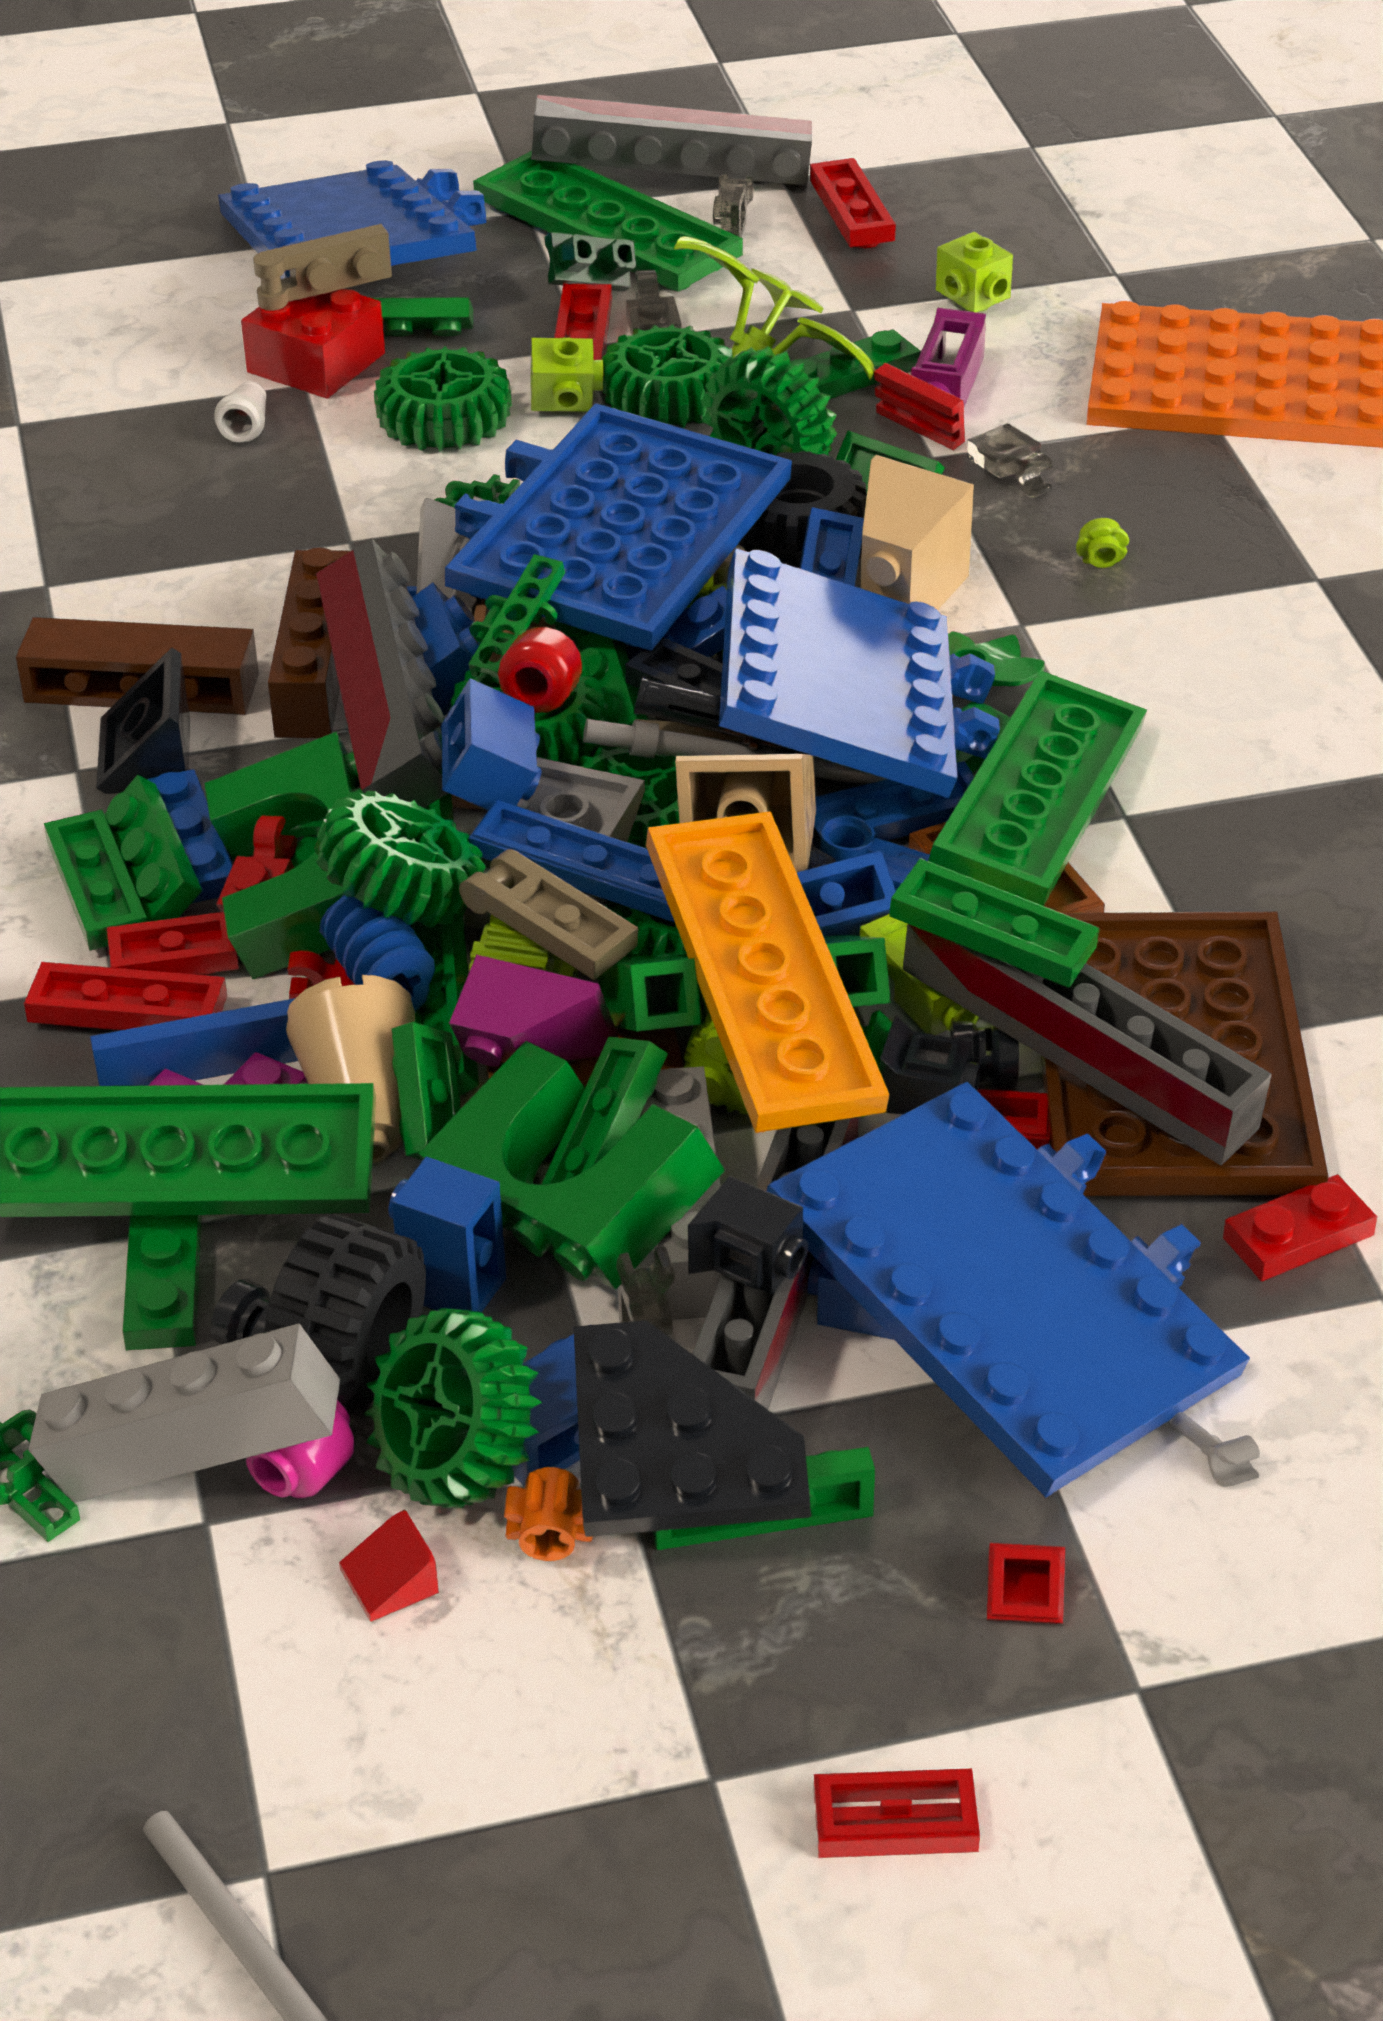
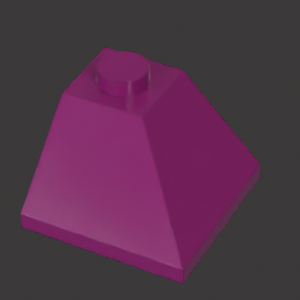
M477 954L449 1022L462 1052L473 1061L486 1066H499L501 1062L505 1063L525 1041L566 1061L598 1057L608 1037L619 1038L598 983Z

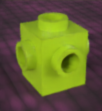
M976 232L938 246L936 291L961 305L965 310L971 312L985 311L990 306L1011 298L1013 254Z
M531 338V411L588 412L592 408L593 391L603 390V360L593 359V339Z

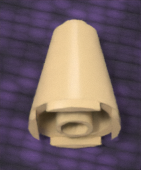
M362 975L363 985L342 986L340 977L327 979L305 989L290 1003L287 1010V1036L308 1084L374 1083L376 1109L373 1163L387 1158L402 1142L399 1128L401 1110L398 1083L392 1066L394 1048L391 1028L415 1022V1010L410 993L395 981L377 975Z

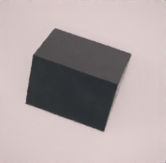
M173 647L100 718L96 788L105 794L123 792L137 775L150 779L168 772L189 770L190 713L182 656Z

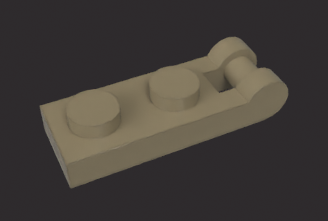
M382 224L263 251L256 254L253 258L255 275L261 280V285L257 288L258 305L260 308L270 311L282 309L290 301L392 277L389 233ZM286 270H290V277L280 278Z
M507 849L494 858L490 863V870L488 872H476L460 884V895L470 910L477 914L489 912L593 980L597 979L638 945V927L513 849Z

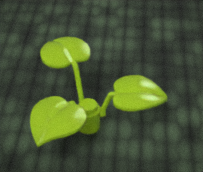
M682 236L678 239L674 250L693 249L704 252L718 264L729 270L743 288L735 329L729 338L735 342L731 348L733 357L751 347L758 351L769 346L774 355L781 354L799 338L809 337L823 340L839 351L856 358L869 379H872L875 371L874 364L861 348L838 331L810 319L800 317L797 321L800 325L772 349L776 339L771 337L769 333L784 307L814 310L822 313L824 308L807 294L799 290H792L780 278L758 269L752 268L750 270L733 255L720 248L688 236ZM759 281L769 291L775 306L761 330L750 325L745 333L744 329L754 283L757 284Z

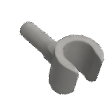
M1179 1412L1173 1417L1171 1426L1198 1446L1201 1452L1208 1457L1210 1471L1218 1485L1228 1487L1259 1478V1473L1253 1468L1250 1461L1260 1457V1450L1251 1436L1245 1435L1222 1442L1216 1435H1211L1183 1412Z

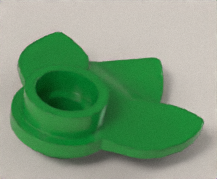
M956 631L948 633L949 655L955 654L960 658L967 654H972L994 665L995 677L992 686L1011 687L1023 685L1033 681L1038 672L1045 669V661L1041 659L1021 658L1020 645L1016 635L1011 634L975 644L973 640Z

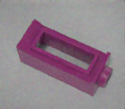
M937 308L934 323L915 367L911 369V375L964 400L965 407L984 359L986 314ZM946 332L965 334L953 365L938 363L945 354Z

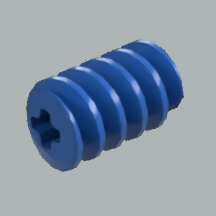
M344 895L327 909L321 918L319 932L325 938L330 949L335 953L336 959L343 966L346 975L354 985H363L362 975H377L395 981L410 993L412 1005L416 1013L426 1002L429 984L435 972L434 959L426 951L424 944L416 936L412 926L395 916L390 915L388 918H385L381 911L372 907L364 909V903L355 897H346Z

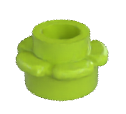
M1097 518L1089 521L1081 528L1079 539L1076 543V552L1082 557L1083 563L1092 564L1098 568H1107L1120 562L1126 556L1127 548L1125 546L1129 544V537L1116 521L1109 518Z

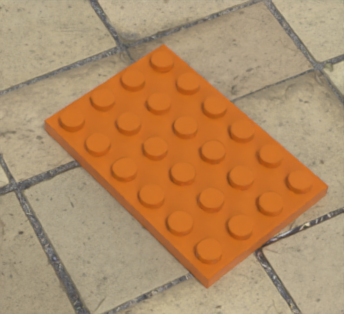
M1119 301L1114 304L1102 303L1086 425L1383 448V320L1348 321L1338 320L1328 315H1320L1314 318L1293 317L1281 312H1267L1264 314L1238 313L1230 308H1219L1214 311L1196 310L1177 304L1164 307L1140 306L1131 301Z

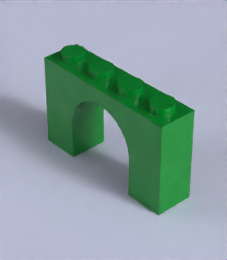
M337 731L204 783L210 821L234 862L237 856L248 857L254 854V829L262 815L283 816L286 822L281 835L295 836L296 838L317 835L328 810L333 808L337 798H346L349 792L364 794L360 787L353 751L347 752ZM316 852L300 865L284 874L222 897L228 939L252 979L287 967L291 952L310 951L321 954L331 950L325 938L319 932L320 923L327 909L344 896L342 893L343 887L332 884L326 879L327 872L323 871L316 863L318 859Z
M850 935L824 936L852 1006L859 1007L891 1003L885 938ZM686 951L622 958L597 978L614 1026L617 1028L645 1031L701 1024L699 1006L703 994L697 981L695 958H688Z
M525 1041L418 1155L422 1160L427 1156L498 1181L500 1183L503 1228L505 1227L510 1230L515 1238L534 1255L542 1257L546 1251L554 1255L559 1264L576 1279L585 1282L591 1276L616 1291L668 1234L671 1226L688 1212L725 1169L698 1126L652 1104L609 1152L592 1167L562 1182L546 1185L533 1184L534 1177L541 1163L562 1140L585 1088L566 1060Z

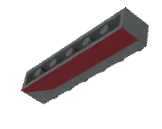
M538 95L534 113L531 160L807 186L812 147V121Z
M371 538L317 572L316 575L361 791L364 794L367 790L376 791L385 797L389 793H394L401 800L407 802L415 800L418 806L425 808L448 794V792L442 790V732L440 726L445 718L434 700L431 690L436 687V681L423 657V653L428 650L424 637L416 627L414 619L419 616V610L407 590L406 584L411 581L410 574L396 553L391 552L387 555Z
M907 924L903 970L1217 1164L1222 1166L1260 1128L1271 1073L1090 965H1084L1070 988Z
M859 1117L776 1130L755 1187L766 1191L768 1184L857 1139ZM809 1251L799 1273L791 1280L785 1278L773 1294L760 1289L756 1290L722 1275L693 1351L694 1356L766 1409H769L808 1297V1278L814 1258Z

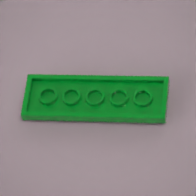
M532 151L473 180L474 190H478L484 195L485 203L494 206L499 211L507 212L522 219L531 226L539 227L550 233L632 240L635 248L636 266L631 272L643 275L662 284L665 288L677 292L687 289L691 284L723 267L702 251L693 249L674 250V246L680 237L688 236L700 239L728 252L735 258L743 255V238L578 164L531 160Z
M1040 670L933 843L928 861L1044 906L1142 729L1147 709Z
M374 1083L0 1087V1217L370 1213L376 1109Z

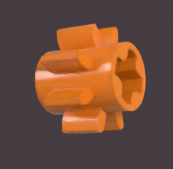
M544 1467L529 1473L525 1480L524 1489L517 1486H508L504 1517L507 1518L505 1537L509 1540L519 1539L521 1550L528 1556L542 1561H556L569 1556L573 1552L575 1539L583 1542L592 1541L593 1536H585L580 1483L571 1472L556 1467Z

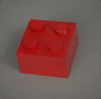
M340 289L290 301L284 308L274 311L258 307L241 320L248 373L326 399L385 354L381 301L360 295L357 291L351 289Z

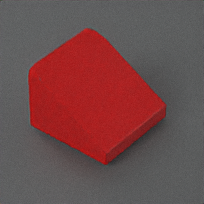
M402 1510L390 1517L339 1562L342 1574L370 1622L439 1593L435 1558L406 1510Z
M990 1543L987 1570V1620L1063 1624L1065 1547Z

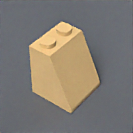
M875 455L870 465L862 531L861 589L908 604L915 601L923 602L938 610L969 576L974 484Z
M813 755L676 756L679 823L771 811L795 871L808 870L816 816Z

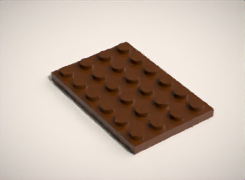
M1278 912L1063 913L1100 928L1097 947L1086 964L1272 1074L1260 1128L1221 1166L1041 1055L1044 1090L1047 1093L1050 1146L1058 1152L1067 1142L1088 1133L1106 1150L1105 1157L1095 1178L1084 1183L1087 1186L1083 1195H1286L1309 1185L1327 1182L1328 1171Z

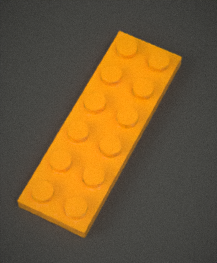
M771 811L648 827L646 848L688 958H695L699 987L755 1133L886 1113L889 1092Z

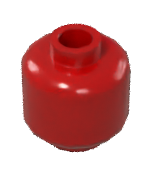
M549 627L531 628L520 634L501 658L498 670L500 688L504 694L533 706L534 713L550 712L565 702L579 682L582 671L580 652L573 640L559 630Z

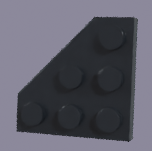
M647 1320L574 1327L582 1514L586 1537L811 1517L805 1441L802 1434Z

